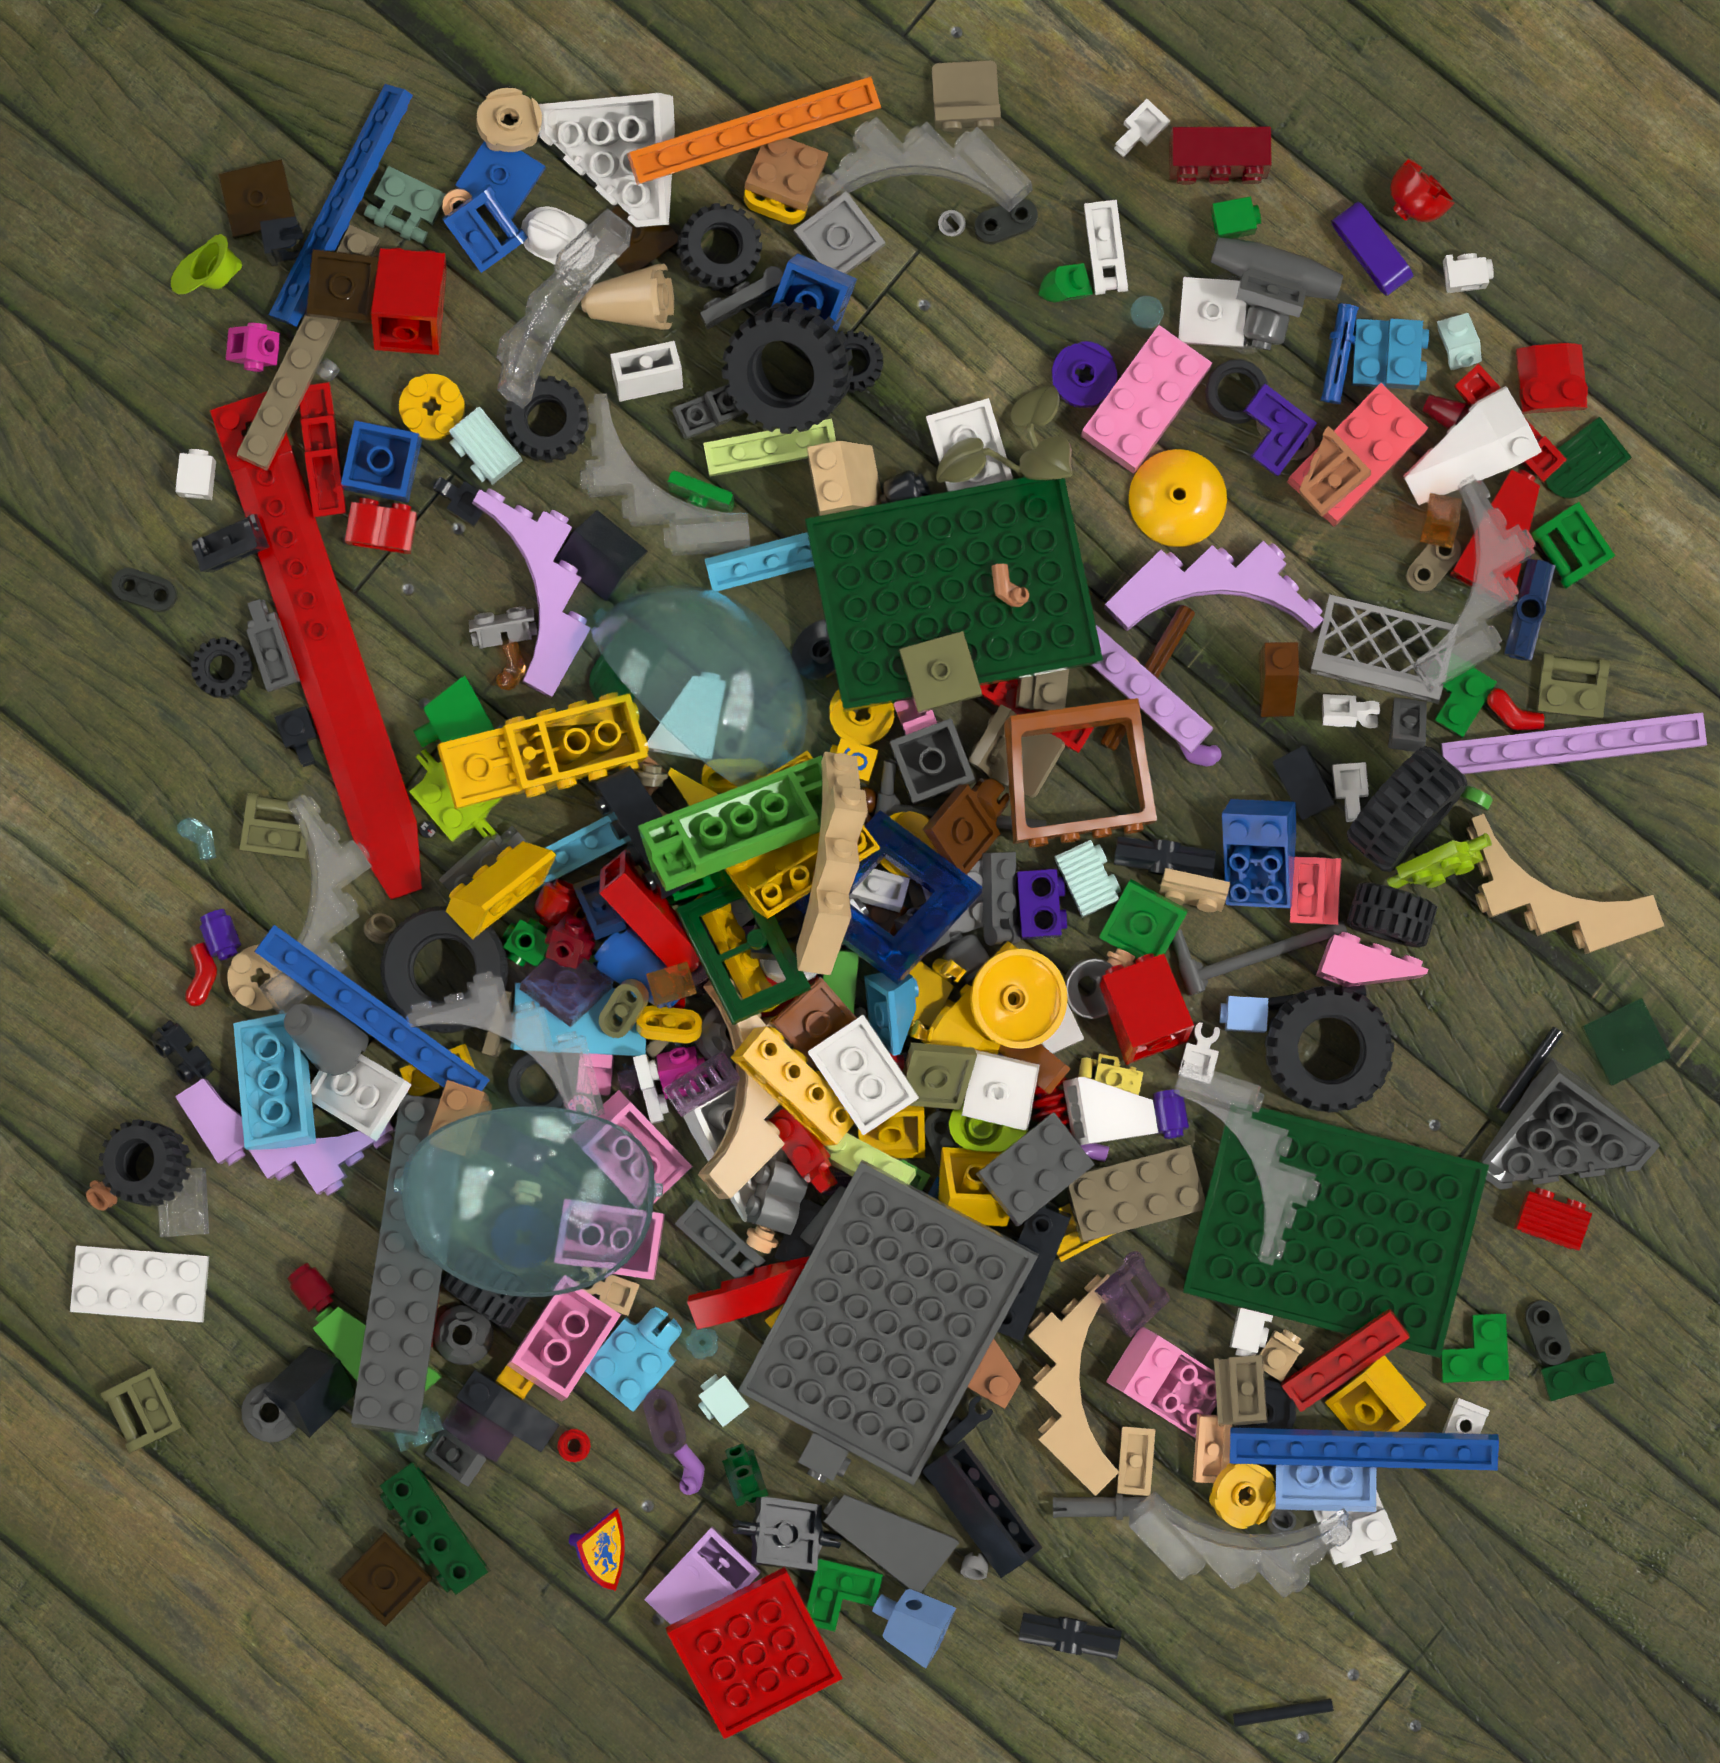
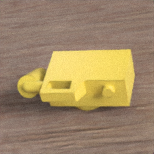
M1099 1054L1098 1060L1087 1057L1081 1059L1078 1077H1086L1139 1095L1143 1072L1136 1071L1137 1068L1130 1067V1069L1120 1067L1119 1057ZM1101 1059L1114 1060L1113 1066L1102 1064ZM1093 1066H1096L1094 1079H1092Z

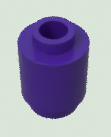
M225 909L215 910L200 917L202 924L200 930L211 957L218 956L219 960H225L238 954L236 949L241 946V942L230 915H226Z
M1179 1089L1154 1093L1153 1105L1158 1129L1157 1134H1164V1139L1184 1136L1183 1130L1188 1129L1189 1124L1184 1097H1180Z

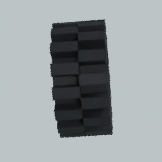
M853 330L847 331V334H845L847 340L843 343L844 348H851V350L862 352L867 360L863 371L853 374V377L848 381L850 385L849 393H854L857 390L863 392L866 391L867 387L870 386L871 388L875 385L877 379L879 380L883 369V353H881V347L878 343L876 344L872 336L869 335L868 337L861 331L859 333H853Z
M220 637V639L212 638L209 639L210 642L202 643L199 651H195L193 655L195 657L194 661H191L192 676L196 684L205 693L215 698L222 697L227 699L229 696L239 695V691L245 690L248 686V680L252 678L251 669H253V664L248 652L236 641L229 640L226 637ZM218 656H228L234 662V672L226 680H216L210 674V664Z

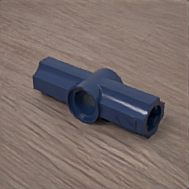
M1527 559L1517 602L1513 608V618L1503 655L1521 661H1532L1542 618L1546 612V602L1555 565L1538 559ZM1525 602L1533 603L1538 610L1537 616L1534 618L1524 616L1521 610L1522 604Z

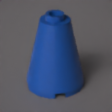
M625 923L629 929L621 934L619 932L613 933L602 944L594 956L598 962H593V966L619 984L627 979L640 981L648 990V1002L658 1008L665 1006L671 1008L683 995L680 992L683 987L681 981L640 936Z

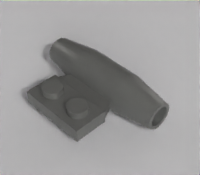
M1218 237L1210 261L1241 277L1236 299L1243 300L1252 306H1262L1275 310L1281 315H1292L1298 318L1303 309L1305 296L1336 300L1343 280L1342 274L1308 257L1253 241Z

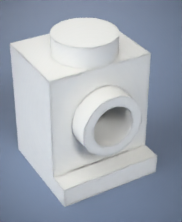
M1475 253L1460 255L1457 257V261H1453V254L1445 256L1443 269L1447 293L1486 289L1489 279H1493L1491 259L1486 260V257L1477 258Z
M1238 1308L1229 1346L1237 1348L1235 1355L1255 1356L1258 1353L1259 1347L1265 1348L1269 1328H1264L1265 1321L1272 1322L1273 1315Z
M1455 1398L1442 1433L1480 1434L1490 1410L1463 1399ZM1467 1419L1470 1421L1471 1429L1468 1432L1460 1430L1459 1425L1462 1420Z

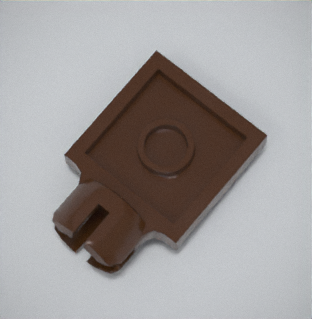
M983 778L979 779L972 789L968 784H959L923 828V831L955 878H965L982 857V853H985L1001 834L997 829L996 821L1009 805L1010 796L1006 792L998 801L997 798L1004 791L1005 787L992 778L986 780Z

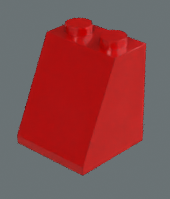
M380 248L371 310L374 350L439 355L447 274L445 253H437L431 250L411 251L401 248Z
M1153 953L1146 954L1136 959V964L1125 968L1123 964L1113 966L1105 971L1106 975L1102 976L1099 984L1126 1065L1187 1043L1194 1027L1192 1018L1164 953L1158 956H1154Z

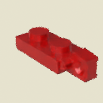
M785 1108L768 1120L780 1131L778 1136L785 1143L782 1147L783 1151L807 1183L812 1182L820 1193L829 1190L838 1183L829 1170L831 1163L828 1158L831 1156L823 1144Z

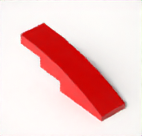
M328 382L309 385L300 403L313 517L347 513L344 488L341 485L343 476L331 384Z
M810 1256L756 1267L753 1275L722 1281L720 1289L689 1295L687 1303L697 1330L731 1322L784 1304Z

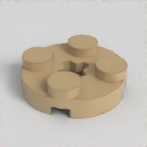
M516 88L497 89L486 96V100L482 102L477 110V130L490 150L504 152L520 151L536 143L542 125V112L537 101L532 97L530 99L523 95L521 90ZM506 114H510L512 119L518 120V122L511 126L503 124L501 121L504 120Z
M258 945L250 946L233 957L227 977L230 992L239 1004L254 1011L275 1009L287 999L294 987L295 981L254 951ZM258 969H263L265 974H270V980L265 981L264 987H259L257 982H252V976L257 975Z

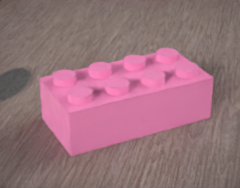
M1158 325L1083 428L1081 437L1134 474L1206 376L1212 362Z

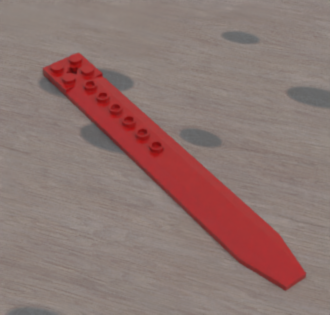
M266 391L212 409L210 413L245 517L257 514L270 548L258 552V556L354 843L389 898L393 900L422 890L417 820L316 518L313 517L312 506L288 434L286 432L268 470L237 457V452L245 436L243 437V431L247 429V424L253 422L267 393Z

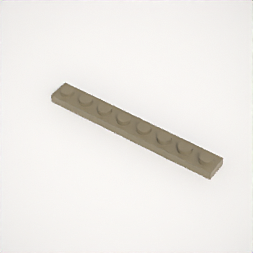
M349 225L336 252L373 257L380 239ZM305 314L237 452L238 458L268 470L341 320L309 317Z

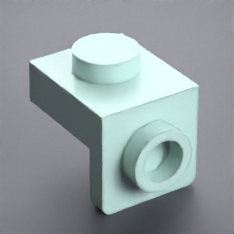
M1469 313L1437 321L1438 332L1447 351L1448 364L1451 370L1469 367L1482 361L1480 339Z

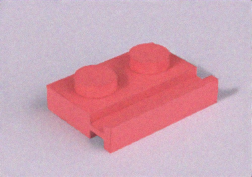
M1295 857L1290 923L1339 925L1341 858Z

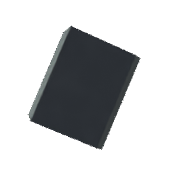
M596 510L575 529L556 561L560 563L563 560L577 568L576 575L581 577L580 581L607 602L648 551L601 512Z
M308 1347L263 1390L309 1438L356 1394L340 1359Z

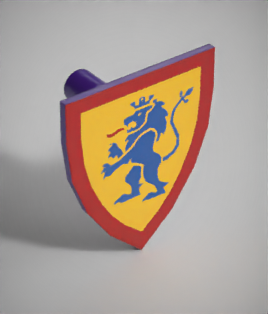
M614 1508L584 1534L572 1533L569 1536V1544L575 1546L582 1568L589 1578L600 1587L613 1591L617 1589L625 1555V1537L618 1508Z

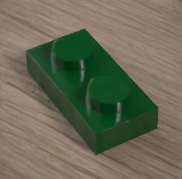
M1605 1351L1540 1369L1550 1402L1614 1383Z

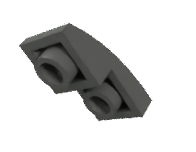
M725 386L706 392L704 396L672 409L684 440L718 427L747 412L743 409L740 412L736 410L733 404L737 400L734 395H727Z

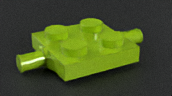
M426 748L421 751L423 756L417 754L415 758L418 759L428 772L423 780L409 792L446 836L454 842L465 831L474 828L478 830L483 838L487 835L489 837L495 835L497 832L485 819L490 810L503 798L455 809L442 762L437 763Z
M1484 833L1470 841L1458 842L1452 840L1397 866L1398 874L1387 878L1388 885L1397 889L1409 883L1423 885L1427 888L1440 886L1446 882V877L1452 874L1461 875L1468 873L1474 869V864L1483 861L1480 850L1491 846V839L1487 833Z

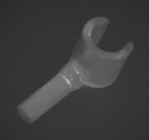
M325 358L318 367L316 374L325 381H332L340 369L334 362Z

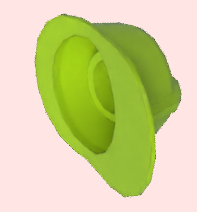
M222 234L215 235L206 244L180 262L171 277L172 291L180 295L187 294L199 286L221 289L242 268V262L228 248L227 238Z
M964 1102L961 1110L954 1109L949 1120L950 1134L954 1141L961 1147L972 1151L1003 1152L1028 1131V1129L1021 1130L962 1116Z

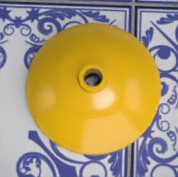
M1167 450L1150 457L1135 473L1129 489V508L1137 527L1151 540L1169 547H1187L1203 541L1219 526L1226 510L1227 492L1220 472L1208 459L1189 450ZM1180 489L1184 491L1185 498L1183 500H1176L1173 497V492Z
M1010 949L1000 952L988 959L974 978L970 994L972 1014L981 1031L995 1043L1008 1048L1023 1049L1034 1047L1049 1039L1064 1019L1067 1009V989L1064 979L1054 963L1038 952L1028 949ZM1010 993L1016 995V1002L1013 1005L1008 1002V995Z

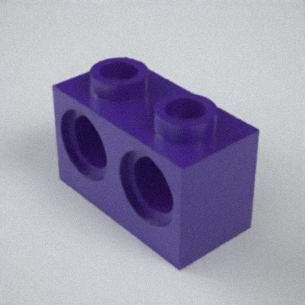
M1057 869L1017 872L1021 940L1061 937V929H1067L1066 909L1060 910L1059 896H1065L1064 877H1057ZM1038 879L1046 880L1050 884V893L1043 897L1035 895L1032 891V883ZM1039 912L1049 913L1053 919L1052 926L1045 930L1039 929L1034 923L1035 915Z

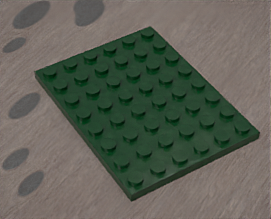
M1024 477L805 519L843 712L913 699L899 650L961 631L964 632L980 686L1103 662L1065 478L1035 480ZM1008 564L1010 582L1020 588L1025 587L1028 590L1029 599L1023 606L1012 607L995 595L992 575L993 565Z
M1231 1099L1182 1292L1347 1335L1353 1334L1390 1308L1410 1337L1397 1347L1441 1358L1489 1164Z

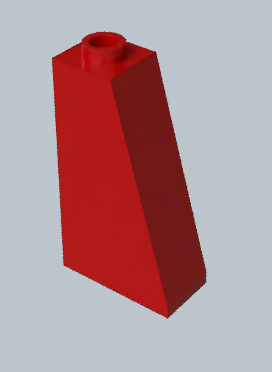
M1511 469L1450 573L1452 577L1504 607H1507L1514 597L1540 485L1534 482L1536 478L1522 469H1519L1517 472Z
M624 850L600 870L599 893L678 978L685 972L688 974L692 973L701 965V962L675 910L665 898H660L656 890L650 891L642 877L644 871L639 865H633L626 850Z

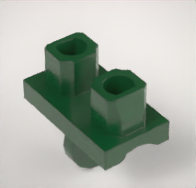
M744 1444L726 1449L727 1459L722 1462L737 1507L743 1505L746 1501L754 1503L757 1497L768 1496L754 1450L746 1451Z

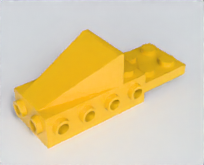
M618 692L606 694L599 697L598 702L587 704V700L569 704L567 710L556 712L555 708L543 710L536 713L537 717L525 720L524 716L506 720V725L502 728L438 744L437 748L455 809L513 794L525 793L527 798L535 797L555 787L561 790L577 785V779L588 777L589 782L608 777V771L616 769L620 771L628 766H631L633 770L639 769L638 763H641L648 757L649 748L647 739L641 733L638 723L640 718L635 702H632L630 693L618 696Z

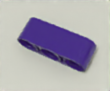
M1359 201L1331 220L1332 226L1385 296H1388L1414 277L1406 261Z

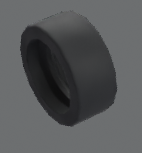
M1242 359L1228 360L1217 366L1210 375L1205 390L1206 402L1211 412L1221 421L1231 424L1246 423L1254 418L1243 410L1234 411L1226 408L1221 403L1218 397L1219 383L1225 376L1231 373L1245 374L1252 379L1257 393L1262 384L1268 385V381L1262 370L1252 362Z
M542 1051L528 1053L519 1058L511 1068L508 1077L509 1093L515 1104L526 1112L537 1115L552 1113L559 1109L569 1096L572 1086L570 1072L566 1065L553 1054ZM542 1063L549 1065L555 1070L559 1077V1088L552 1099L537 1103L530 1101L524 1096L520 1080L528 1067L533 1064Z

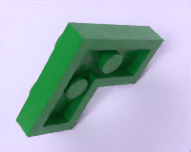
M1445 650L1437 654L1441 662L1443 660ZM1451 654L1443 684V689L1450 693V696L1434 722L1462 739L1497 681ZM1433 659L1423 677L1437 681L1440 667L1435 659Z
M1506 1314L1471 1315L1473 1348L1442 1350V1383L1509 1380Z
M818 1558V1567L814 1575L807 1604V1610L816 1627L835 1632L843 1599L874 1607L877 1602L883 1574Z

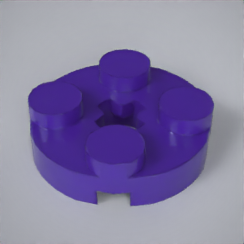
M1084 341L1064 348L1057 355L1052 367V383L1058 390L1059 397L1069 405L1078 408H1094L1105 400L1115 386L1117 370L1113 358L1107 349L1097 343ZM1085 366L1091 369L1090 375L1094 378L1091 381L1086 380L1084 383L1079 382V376L1075 374V371L1077 369L1083 370Z

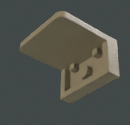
M994 61L952 62L933 65L932 84L935 129L955 132L965 127H975L976 130L993 129L994 126H1000L1001 111L998 96L997 65Z
M1000 705L997 712L990 717L982 738L973 746L968 762L983 775L1009 787L1004 722L1010 716L1017 714L1011 709ZM1050 733L1021 737L1024 795L1034 798L1037 796L1065 748V743Z

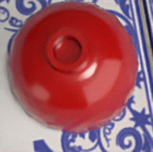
M1409 158L1398 168L1391 181V196L1396 202L1393 209L1405 221L1410 217L1418 222L1426 223L1438 220L1455 202L1452 201L1453 198L1432 175L1428 176L1424 172L1419 173L1423 167Z

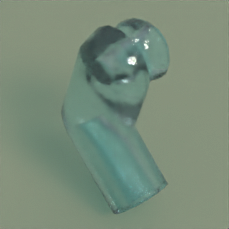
M195 818L183 819L178 823L177 831L179 835L198 844L200 860L217 858L213 833L209 826Z

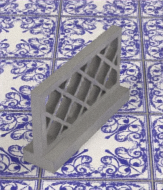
M1329 595L1310 673L1438 704L1458 625ZM1334 604L1348 607L1354 618L1338 627L1331 616ZM1355 609L1362 610L1365 612L1358 615ZM1370 613H1375L1381 616L1386 626L1370 635L1361 619ZM1387 617L1396 618L1397 620L1390 623ZM1402 621L1412 622L1418 634L1402 643L1393 627ZM1330 622L1334 630L1327 634ZM1357 622L1367 638L1350 647L1341 631ZM1418 624L1425 625V626H1429V627H1428L1427 629H1425V630L1422 631V629L1420 628V626H1419ZM1435 628L1449 631L1447 643L1437 650L1433 649L1425 634ZM1389 630L1398 646L1382 655L1373 639ZM1336 634L1347 649L1337 656L1322 653L1325 641ZM1421 637L1430 654L1414 662L1405 646ZM1370 642L1378 658L1368 664L1359 662L1353 651ZM1401 649L1410 666L1399 672L1392 670L1385 658ZM1445 650L1443 660L1441 662L1437 654ZM1347 654H1350L1353 660L1345 659L1342 657H1344ZM1433 657L1440 667L1438 680L1424 678L1417 666ZM1381 661L1385 668L1374 665ZM1414 669V671H1415V673L1417 674V676H1416V675H1412V674H1407V672H1409L1410 670Z

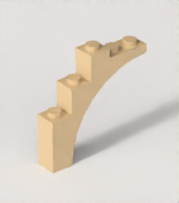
M824 752L821 761L822 812L818 853L809 903L796 946L798 971L831 975L851 919L849 893L860 865L857 841L868 811L865 790L860 789L857 757L844 753Z
M1484 814L1473 817L1468 821L1470 827L1466 828V833L1469 841L1487 833L1492 842L1491 846L1480 850L1483 861L1477 863L1482 877L1488 876L1490 882L1480 885L1478 887L1480 893L1475 894L1480 911L1482 913L1487 912L1489 918L1526 905L1528 911L1524 912V917L1530 931L1535 930L1536 935L1539 936L1575 924L1576 929L1572 930L1573 938L1578 949L1583 948L1585 954L1664 926L1653 895L1630 901L1599 902L1575 898L1553 890L1531 877L1509 857L1495 838Z
M710 980L703 986L717 1005L725 1021L734 1052L754 1028L771 1026L778 1030L771 1023L775 1016L764 1017L761 1020V1013L732 1025ZM731 980L738 996L742 1000L743 998L739 995V990L735 982ZM784 1037L783 1042L790 1048L792 1045ZM736 1064L737 1085L734 1109L727 1131L715 1154L698 1174L719 1199H731L785 1145L778 1136L780 1134L778 1128L772 1122L764 1120L779 1103L738 1064Z
M1097 1274L1084 1287L1088 1293L1079 1302L1073 1298L1064 1307L1061 1313L1065 1317L1061 1321L1052 1312L1047 1316L1041 1312L1028 1325L1032 1331L1027 1335L1056 1363L1052 1368L1046 1364L1033 1377L1037 1381L1033 1388L1061 1415L1057 1420L1051 1416L1038 1429L1042 1433L1038 1440L1095 1496L1119 1472L1103 1454L1089 1428L1082 1406L1079 1374L1081 1352L1089 1325L1100 1304L1117 1284L1108 1274L1103 1278Z

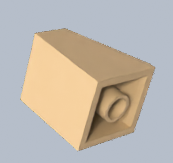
M835 441L807 447L819 516L882 504L880 494L882 493L872 446Z

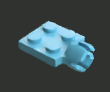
M657 1307L650 1309L638 1323L631 1322L626 1317L597 1351L585 1370L632 1412L636 1410L677 1361L670 1354L669 1350L671 1345L680 1336L682 1328L673 1318L660 1331L657 1327L668 1313Z

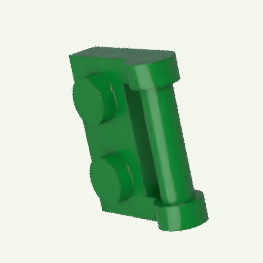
M1580 502L1569 507L1529 534L1534 543L1538 542L1548 559L1555 565V569L1562 578L1560 582L1565 589L1615 557V554ZM1555 529L1581 566L1574 572L1548 535Z

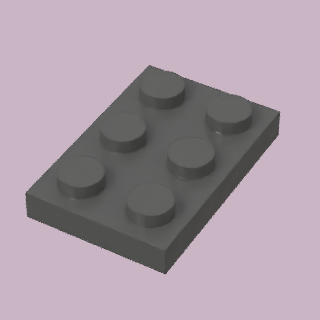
M1053 1112L977 1172L976 1175L1013 1223L1019 1226L1095 1164Z

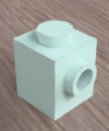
M715 1374L700 1386L704 1392L699 1395L702 1400L698 1404L699 1408L709 1420L715 1417L722 1427L750 1406L726 1375L719 1379Z

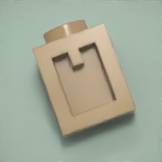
M1286 1329L1282 1333L1273 1331L1266 1342L1265 1348L1259 1354L1263 1356L1264 1372L1282 1382L1299 1354L1304 1350L1303 1347L1298 1345L1301 1339Z

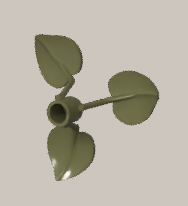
M1050 385L1035 389L1022 396L1012 408L1011 420L1013 424L1020 428L1027 426V432L1033 446V450H1029L1021 456L1019 466L990 448L983 449L984 444L980 438H967L953 445L943 456L937 470L936 478L938 483H956L975 477L984 468L987 455L1014 470L1018 476L1024 475L1029 479L1052 480L1072 477V449L1068 440L1064 437L1056 436L1047 438L1038 444L1034 433V426L1048 424L1057 413L1060 398L1056 387Z

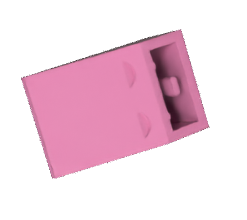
M1342 932L1339 935H1333L1329 939L1316 976L1342 986L1350 987L1417 979L1426 975L1429 969L1421 967L1423 961L1408 955H1404L1401 958L1390 955L1392 950L1385 946L1373 943L1372 946L1367 947L1359 944L1361 938Z
M1140 1326L1106 1381L1194 1438H1196L1197 1414L1211 1415L1217 1405L1215 1372L1143 1326Z

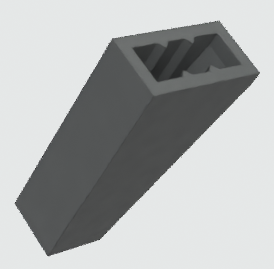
M844 1494L841 1499L834 1496L823 1510L827 1514V1517L824 1519L825 1523L909 1589L919 1593L922 1592L959 1544V1541L950 1535L847 1494Z

